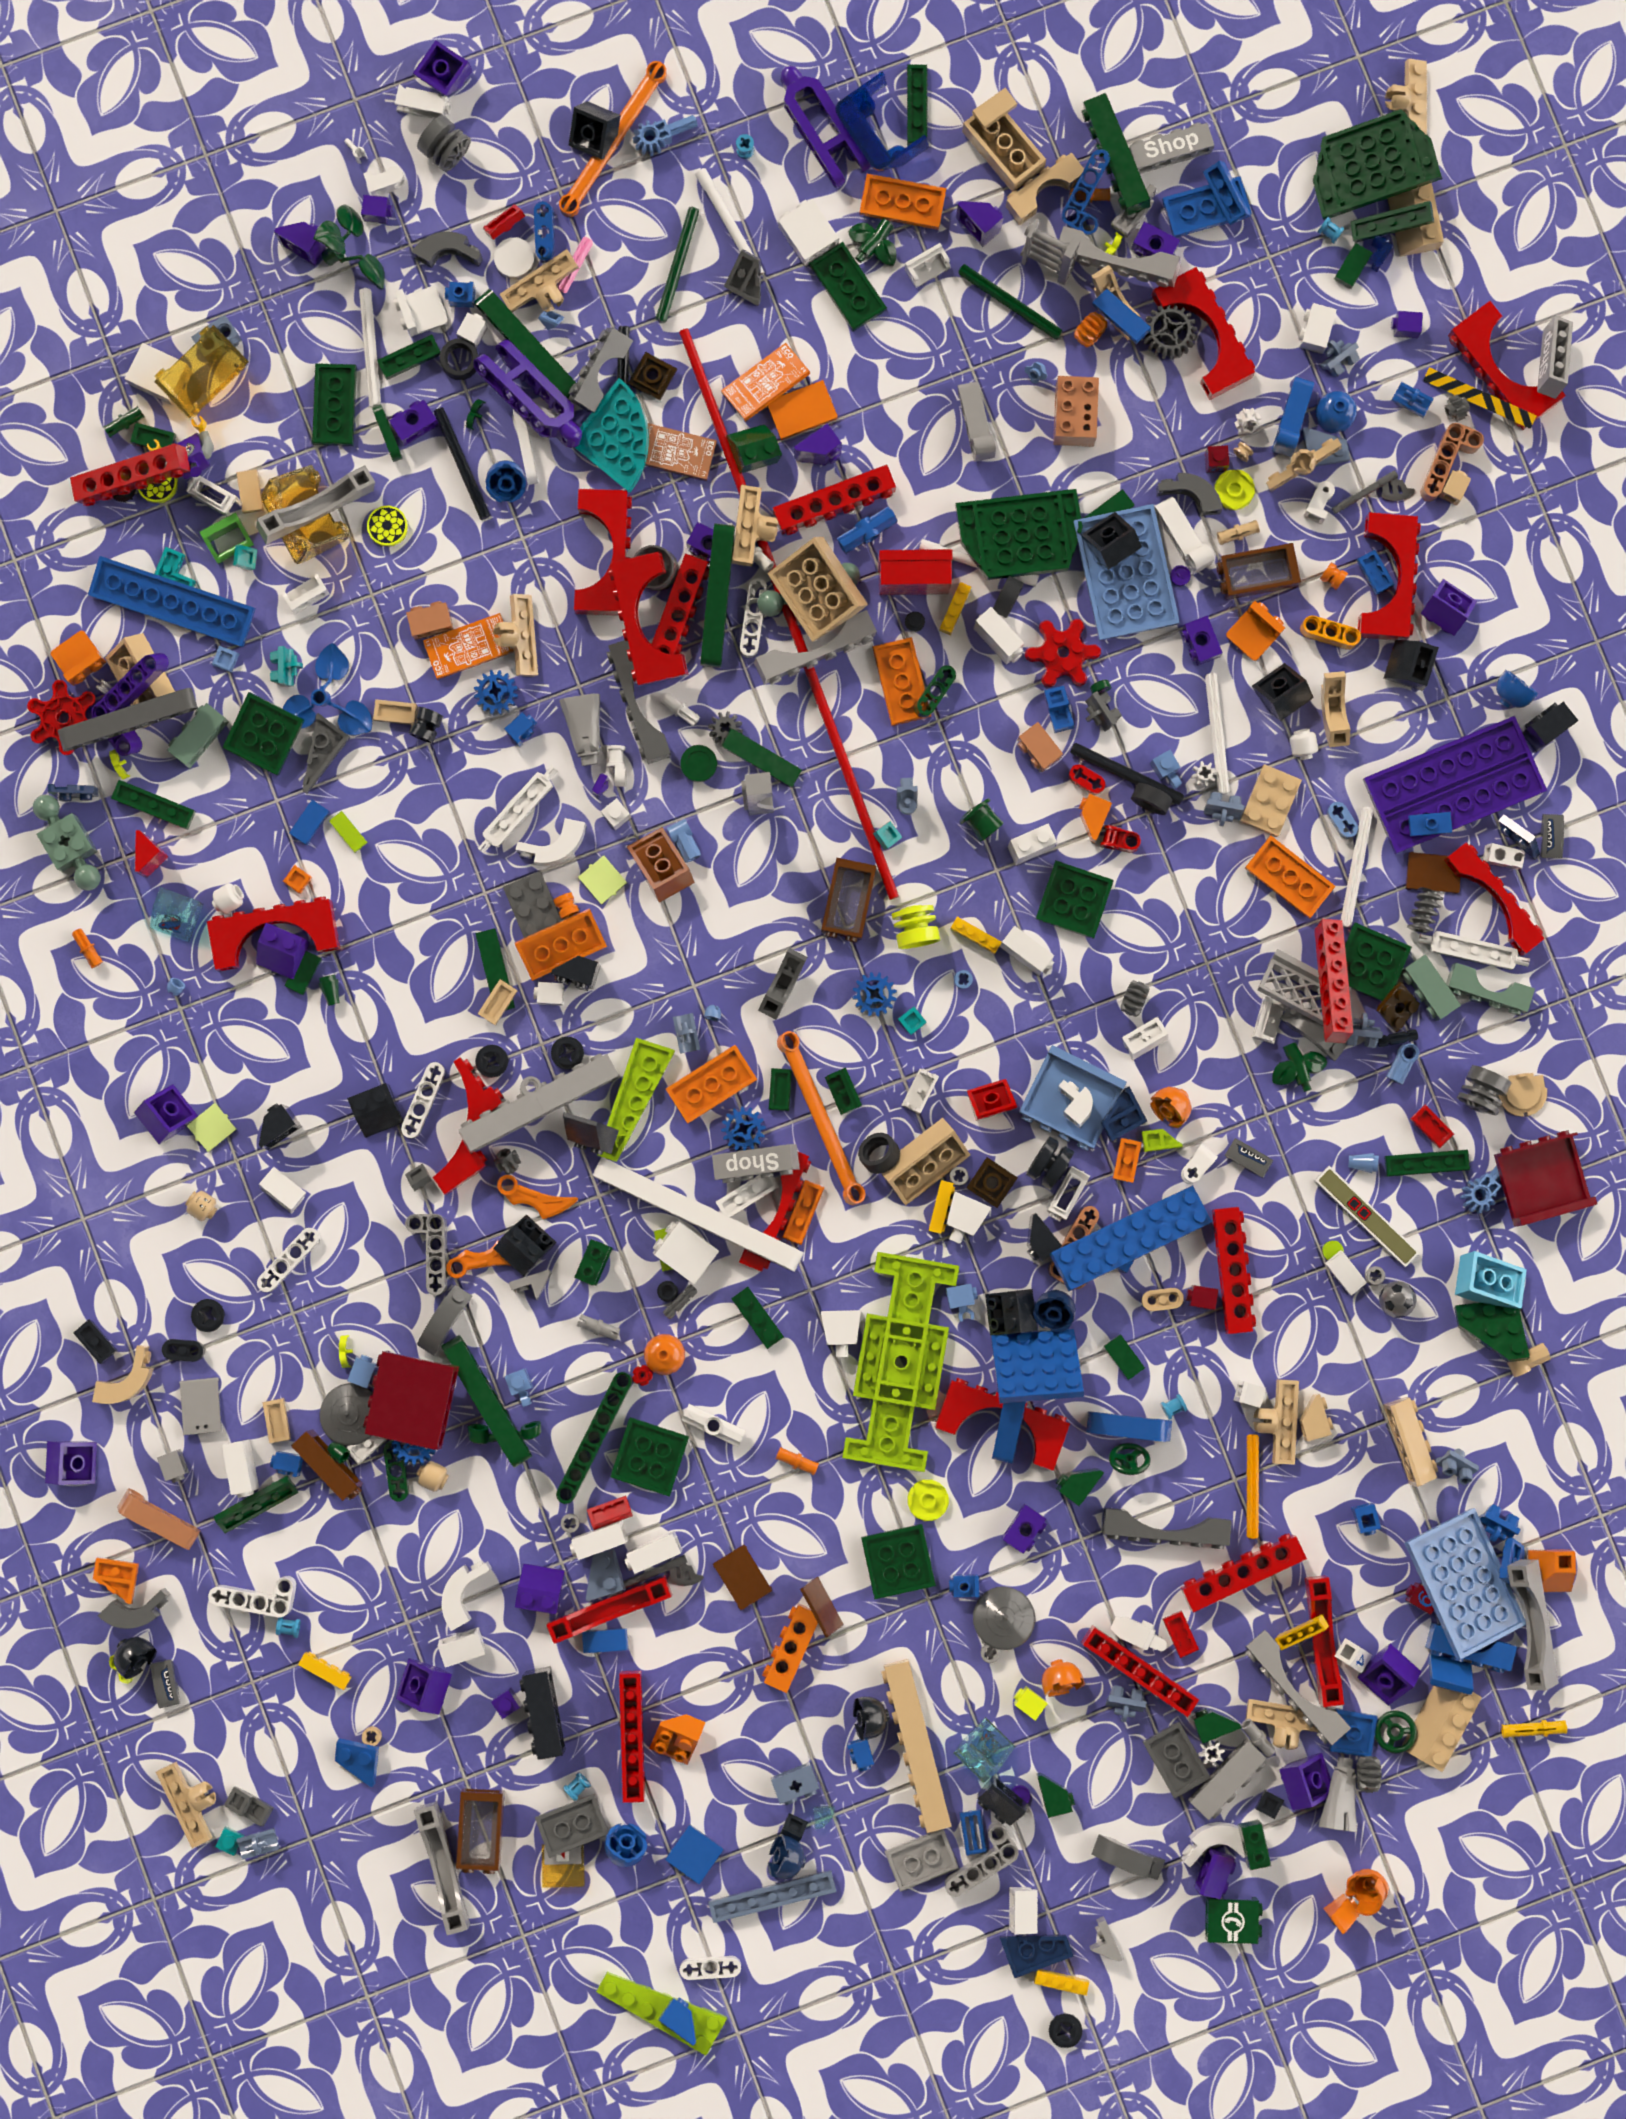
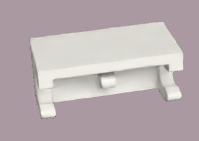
M941 243L906 262L905 271L915 288H918L950 269V259Z
M315 574L313 578L290 592L282 594L291 611L296 615L330 593L319 575Z
M1270 997L1263 998L1252 1038L1271 1044L1275 1043L1281 1021L1280 1017L1285 1008L1284 1004Z
M1156 1017L1122 1037L1125 1048L1127 1047L1132 1060H1135L1167 1041L1168 1032L1159 1018Z
M919 1069L901 1106L920 1115L939 1076L931 1074L925 1069Z
M275 1167L259 1183L261 1190L291 1214L304 1200L306 1195L305 1191Z
M479 1627L440 1639L438 1642V1649L445 1668L485 1655V1645Z
M1009 1887V1930L1012 1933L1037 1934L1038 1890L1031 1889V1887Z

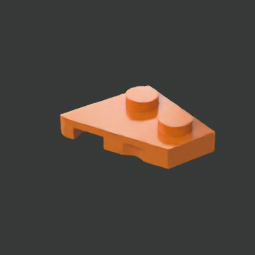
M97 1557L93 1580L107 1587V1590L121 1597L127 1604H133L139 1563Z

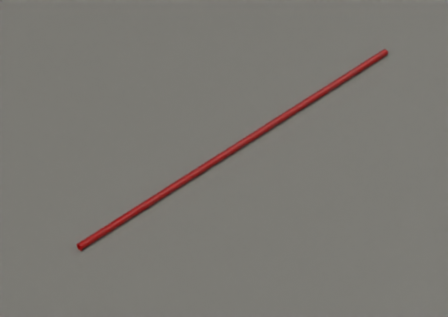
M682 329L679 331L740 495L741 485H746L743 474L739 473L726 438V435H728L689 329ZM758 540L757 544L763 550L762 553L774 562V566L771 569L773 570L776 567V563L767 541ZM771 580L774 590L780 594L779 590ZM788 604L783 605L782 611L797 652H808L794 613ZM806 666L804 671L889 900L898 898L896 886L880 843L873 835L875 832L815 668L807 669Z

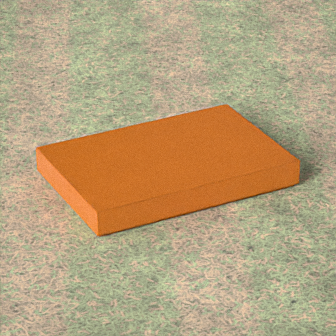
M823 380L782 395L768 405L781 441L838 419Z

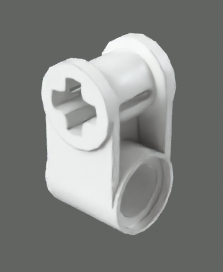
M1201 1144L1181 1172L1182 1180L1187 1184L1195 1183L1211 1167L1218 1156ZM1193 1169L1195 1171L1194 1175L1196 1176V1178H1189L1188 1171H1191Z

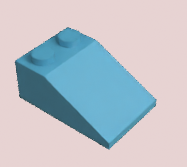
M1476 1251L1461 1255L1455 1295L1475 1302L1521 1309L1527 1269Z

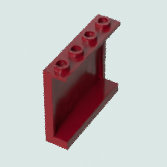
M1561 1131L1556 1133L1557 1137L1551 1138L1550 1135L1540 1137L1537 1143L1532 1144L1531 1140L1519 1143V1148L1513 1149L1512 1146L1501 1148V1153L1494 1154L1514 1227L1524 1226L1598 1205L1596 1196L1590 1197L1573 1138V1136L1578 1135L1577 1132Z
M388 1350L382 1351V1354H379L377 1359L378 1373L374 1376L372 1382L374 1392L368 1400L369 1415L365 1417L363 1428H366L365 1434L434 1450L442 1449L459 1366L445 1365L391 1353Z

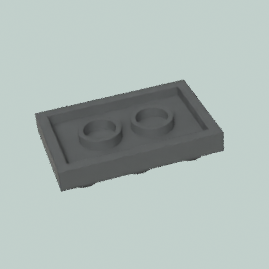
M541 871L503 886L524 938L562 921Z
M1179 1721L1142 1741L1174 1799L1211 1778Z
M595 1794L535 1817L549 1858L605 1837L608 1834Z

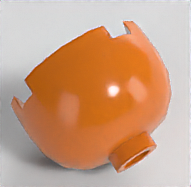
M1170 1086L1157 1091L1150 1099L1152 1100L1150 1107L1154 1114L1161 1121L1164 1118L1169 1121L1168 1125L1170 1127H1181L1191 1114V1102L1187 1092L1183 1089Z
M660 1334L653 1337L647 1343L644 1349V1360L652 1372L659 1375H670L682 1367L685 1360V1349L677 1337L670 1334Z
M1062 1659L1052 1661L1051 1666L1044 1671L1041 1680L1044 1695L1048 1694V1697L1070 1693L1069 1690L1074 1686L1075 1690H1078L1085 1685L1080 1669L1073 1663L1063 1662Z

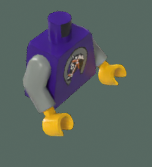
M199 416L201 419L199 425L193 419L191 420V424L200 433L198 434L197 432L177 443L186 447L190 471L183 473V479H188L191 476L198 477L201 475L202 470L210 466L209 458L213 453L214 445L208 431H205L207 423L201 416ZM154 439V442H155V444L157 445L156 448H153V449H152V448H150V446L147 444V447H148L149 451H153V450H156V449L161 448V446H160V444H159V442H158L157 440Z

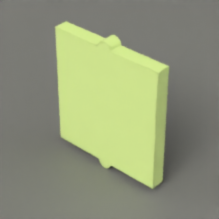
M604 855L593 865L590 864L589 868L578 877L601 905L612 895L616 896V892L627 884L625 879Z
M216 1103L187 1125L196 1137L195 1140L199 1141L207 1152H210L237 1130L228 1119V1114H224Z

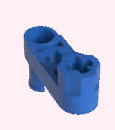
M541 201L534 207L535 252L540 260L547 262L553 258L555 249L554 209L547 202ZM544 206L549 210V213H545V217L539 213L543 210ZM544 226L550 231L549 234H546V238H542L543 235L541 234L539 235V231ZM545 248L546 253L542 256L540 252Z

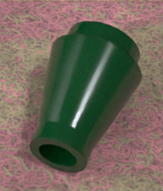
M335 974L319 978L320 983L318 985L327 1001V1005L340 1003L339 984Z

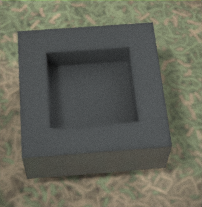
M423 1163L405 1174L414 1191L432 1181Z

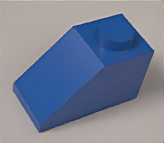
M680 1997L677 2000L672 1998L658 2018V2021L694 2046L696 2038L692 2013L687 2008L689 2004Z

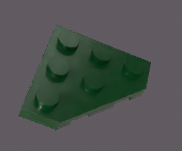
M1481 1302L1455 1305L1454 1310L1458 1328L1475 1337L1476 1341L1483 1346L1495 1351L1506 1362L1524 1361L1530 1358L1520 1309Z

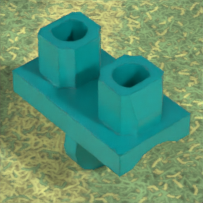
M279 646L277 651L270 653L271 663L278 664V670L271 671L270 681L291 687L294 686V676H297V669H302L303 663L297 662V655H294L293 649Z

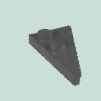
M319 713L316 715V724L307 760L308 765L303 780L302 791L305 794L309 793L350 739V736Z

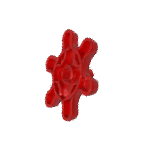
M1081 619L1072 620L1065 631L1057 630L1049 620L1042 621L1039 625V631L1044 637V643L1039 647H1029L1025 651V658L1029 662L1039 661L1045 665V673L1041 678V682L1045 687H1053L1057 679L1062 675L1069 676L1076 686H1083L1087 682V675L1082 670V664L1087 659L1094 660L1099 658L1101 648L1096 644L1086 645L1081 641V633L1085 628V624ZM1066 647L1069 655L1065 658L1060 657L1057 653L1059 648Z
M56 680L52 684L53 696L49 701L32 698L27 704L28 710L39 715L41 719L39 727L31 732V740L34 743L41 744L47 738H55L59 742L61 754L71 755L74 750L63 751L57 731L88 720L86 718V710L95 703L96 697L90 691H86L76 698L71 697L68 694L67 683L63 680ZM62 713L69 714L67 723L59 722V716Z

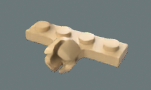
M1409 58L1405 61V86L1393 84L1386 91L1385 99L1391 100V102L1385 101V105L1390 110L1397 111L1402 109L1426 135L1427 61Z
M566 249L500 293V296L511 312H514L532 299H536L545 312L555 310L550 301L551 299L558 307L564 301L557 283L579 267L569 250Z
M1332 438L1322 444V448L1316 452L1314 449L1311 451L1300 449L1299 452L1294 453L1291 463L1286 466L1287 470L1282 473L1276 472L1268 477L1269 481L1266 484L1271 492L1298 475L1310 474L1316 464L1342 449L1338 438L1334 441Z
M741 485L732 564L752 567L755 542L758 540L773 542L776 539L778 519L762 516L759 513L762 488Z
M512 594L510 595L512 621L497 623L493 629V634L501 635V637L493 638V640L500 647L513 648L516 676L536 677L538 676L532 595Z
M1276 1379L1274 1408H1258L1254 1413L1253 1418L1264 1419V1422H1253L1255 1431L1273 1435L1272 1463L1295 1465L1299 1381Z
M1248 1699L1246 1719L1272 1725L1274 1727L1273 1745L1277 1748L1282 1749L1285 1747L1287 1750L1298 1748L1299 1735L1302 1730L1319 1733L1314 1726L1310 1728L1302 1719L1305 1715L1300 1710L1295 1711L1292 1706Z
M177 1762L156 1771L191 1848L211 1840L213 1837L201 1812L216 1802L215 1792L205 1796V1793L213 1788L211 1784L204 1781L189 1787Z

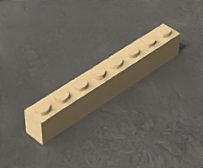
M904 1659L885 1664V1670L881 1671L884 1684L888 1683L890 1687L887 1696L889 1704L894 1703L895 1712H892L894 1724H899L901 1732L897 1733L900 1746L904 1745L906 1753H903L905 1766L910 1765L911 1774H908L910 1786H915L917 1794L913 1795L916 1808L920 1807L922 1815H919L921 1828L926 1827L927 1833L952 1827L909 1660Z

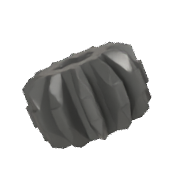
M729 711L726 712V717H723L722 713L719 712V720L716 717H712L711 720L715 724L708 725V728L713 730L709 733V736H716L714 738L715 744L722 740V745L729 733L727 731L723 733L722 726L727 727L729 725V731L732 728L743 734V730L738 728L742 726V721L735 722L738 716L735 714L730 718Z
M1131 981L1122 1000L1121 1011L1130 1016H1139L1150 990L1149 986L1140 981Z
M1372 1756L1360 1757L1356 1768L1359 1790L1366 1793L1378 1792L1382 1781L1380 1760Z

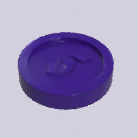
M1183 565L1175 566L1170 573L1172 583L1177 586L1186 585L1191 578L1190 570Z
M1023 1785L1014 1786L1011 1790L1028 1804L1030 1801L1028 1788Z

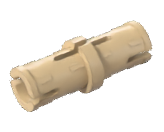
M1256 520L1240 526L1236 524L1231 529L1217 532V539L1220 545L1234 540L1240 541L1243 540V537L1259 533L1260 528Z

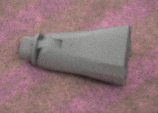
M593 693L560 699L559 703L571 735L573 746L578 754V758H581L582 766L598 764L597 755H599L600 694Z
M1338 1757L1337 1766H1334L1335 1770L1331 1778L1319 1827L1357 1832L1355 1807L1356 1774L1355 1769H1352L1353 1759Z

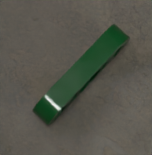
M382 405L372 407L393 462L403 459Z
M942 666L915 703L914 711L919 717L925 718L932 714L954 682L956 671L952 666ZM947 671L949 678L943 683L939 682L944 676L943 673ZM932 686L939 688L940 695L938 697L931 694L930 688ZM929 699L931 702L928 704L927 710L922 711V705Z
M392 1441L385 1444L383 1449L389 1495L394 1501L400 1502L409 1495L407 1471L404 1459L401 1462L395 1461L389 1464V1459H393V1454L388 1453V1449L391 1448ZM393 1465H399L402 1468V1474L399 1477H394L391 1474L390 1470ZM403 1478L404 1483L400 1482L399 1484L400 1489H404L405 1493L401 1494V1498H399L398 1494H394V1490L397 1489V1483L392 1484V1480L398 1481Z

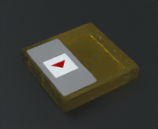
M544 1843L541 1845L542 1888L585 1886L584 1845L549 1858Z

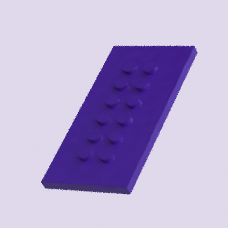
M1515 716L1363 778V782L1395 854L1443 835L1410 837L1409 815L1450 812L1453 831L1548 791Z

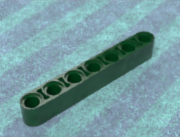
M491 289L485 291L474 301L476 307L502 336L509 340L568 399L570 397L569 391L573 384L576 383L574 379Z
M714 523L700 666L721 668L735 525Z
M458 1335L443 1344L441 1347L451 1365L459 1366L458 1376L511 1465L515 1468L531 1458L530 1450L462 1337Z
M619 1372L614 1376L557 1489L556 1498L560 1503L568 1504L575 1499L632 1386L633 1379L628 1372ZM620 1375H625L628 1378L629 1382L626 1387L618 1385L617 1379ZM610 1394H616L619 1397V1403L616 1406L609 1404L608 1397ZM600 1413H607L610 1420L608 1424H601L598 1417ZM591 1432L599 1433L600 1441L598 1443L590 1441L589 1435ZM586 1450L590 1453L591 1458L588 1462H583L580 1459L581 1451ZM573 1469L581 1472L580 1480L575 1481L570 1477ZM563 1488L571 1490L572 1496L570 1499L562 1498L561 1490Z

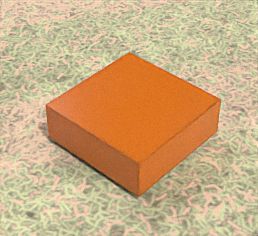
M294 865L283 882L301 894L312 877Z

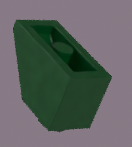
M1203 1708L1194 1712L1195 1715L1191 1716L1202 1743L1242 1728L1238 1721L1211 1709Z
M1041 1772L1036 1773L1048 1818L1073 1812L1072 1806L1075 1805L1072 1792L1068 1793L1066 1787Z

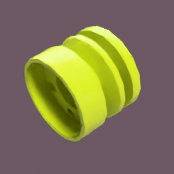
M913 905L891 914L893 920H902L896 922L894 928H904L903 932L896 935L899 949L917 948L941 941L938 926H928V923L936 920L935 915H927L934 912L933 905Z

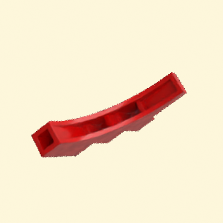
M459 1057L453 1061L466 1089L468 1103L467 1121L472 1119L474 1122L480 1119V1114L491 1110V1112L497 1110L498 1105L503 1103L502 1099L504 1098L498 1088L494 1090L492 1086L484 1090L485 1083L480 1076H474L472 1073L474 1068L468 1059L463 1060ZM462 1140L456 1153L447 1165L432 1178L444 1195H448L486 1168L485 1162L487 1158L481 1150L470 1154Z

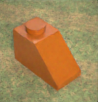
M1089 793L1087 798L1083 797L1078 809L1082 810L1080 817L1089 839L1095 844L1112 803Z
M1344 1894L1323 1908L1342 1934L1347 1932L1359 1917V1914L1356 1912V1902L1352 1897L1347 1898Z

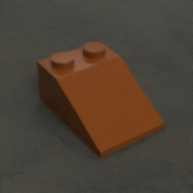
M663 827L627 846L628 851L659 903L695 883L690 869Z

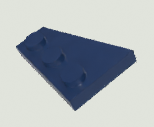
M1066 1935L999 1936L1014 1979L1074 1957Z

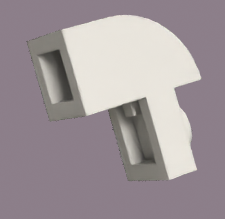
M1063 1080L1058 1086V1091L1072 1101L1064 1111L1063 1116L1080 1129L1091 1114L1093 1106L1092 1095L1086 1087L1081 1092H1078L1079 1088L1073 1082L1069 1081L1067 1083Z

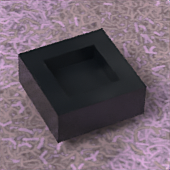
M1264 1789L1255 1809L1275 1819L1284 1800Z
M789 1813L780 1834L792 1837L800 1842L808 1822Z

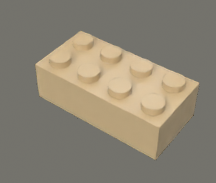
M1008 113L986 129L982 128L974 116H971L963 123L962 133L1012 192L1021 188L1025 182L1045 168L1046 158Z

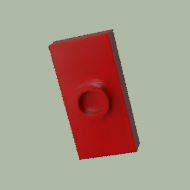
M512 205L485 225L483 229L494 240L503 232L511 230L514 224L525 217V214L517 205Z
M1426 1104L1410 1118L1438 1149L1454 1135Z
M626 1496L587 1509L593 1530L633 1516Z
M1182 1611L1162 1619L1179 1658L1199 1650Z

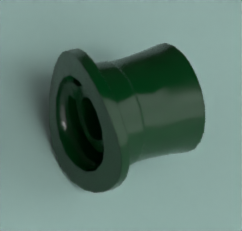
M990 798L968 810L959 821L961 825L966 823L980 842L992 835L1004 823L989 806Z

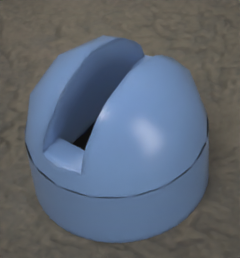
M171 978L167 984L168 993L172 992L173 996L180 995L185 988L184 982L177 978Z
M709 1005L705 1010L704 1018L711 1021H720V1008L715 1005Z

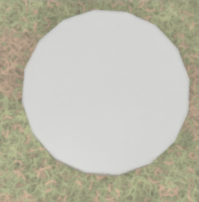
M508 238L497 246L494 252V262L497 270L503 276L519 279L526 276L532 270L534 252L525 240Z

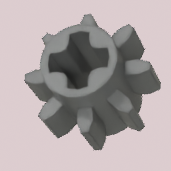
M1458 394L1450 397L1447 400L1448 404L1444 406L1447 417L1449 419L1455 418L1456 422L1465 419L1467 416L1466 412L1470 411L1467 399L1465 397L1459 399Z
M508 1148L500 1150L496 1155L497 1159H494L499 1173L504 1171L505 1174H512L517 1171L518 1164L521 1163L516 1150L511 1152Z

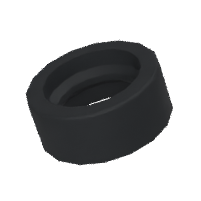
M453 339L442 347L440 363L444 372L450 378L465 380L476 373L473 361L479 355L475 346L470 341ZM457 348H464L471 354L470 366L462 371H456L448 364L449 353Z
M1011 576L1008 577L993 607L997 614L1005 618L1008 617L1024 585L1023 582Z
M1138 783L1131 796V800L1135 804L1159 815H1165L1172 803V798L1168 794L1144 783Z
M881 1132L868 1136L861 1143L858 1156L869 1172L880 1174L889 1171L896 1165L899 1160L900 1150L890 1135ZM883 1145L889 1146L884 1157L877 1161H869L871 1153L876 1148Z

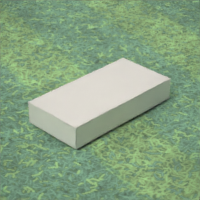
M1341 1250L1325 1263L1351 1296L1367 1283Z

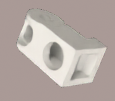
M391 166L386 172L374 176L371 171L363 173L372 196H381L403 187L405 183L402 170L396 166Z
M1323 481L1318 485L1303 515L1304 517L1320 524L1324 522L1328 512L1323 509L1335 492V487L1331 482Z
M1491 843L1485 845L1483 860L1489 865L1523 869L1525 852Z

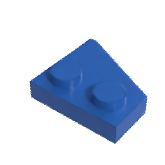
M1506 1538L1505 1546L1503 1547L1502 1564L1499 1569V1578L1509 1585L1510 1580L1507 1566L1525 1558L1524 1545L1514 1538Z
M339 1738L336 1742L335 1761L368 1786L373 1787L375 1785L379 1747Z

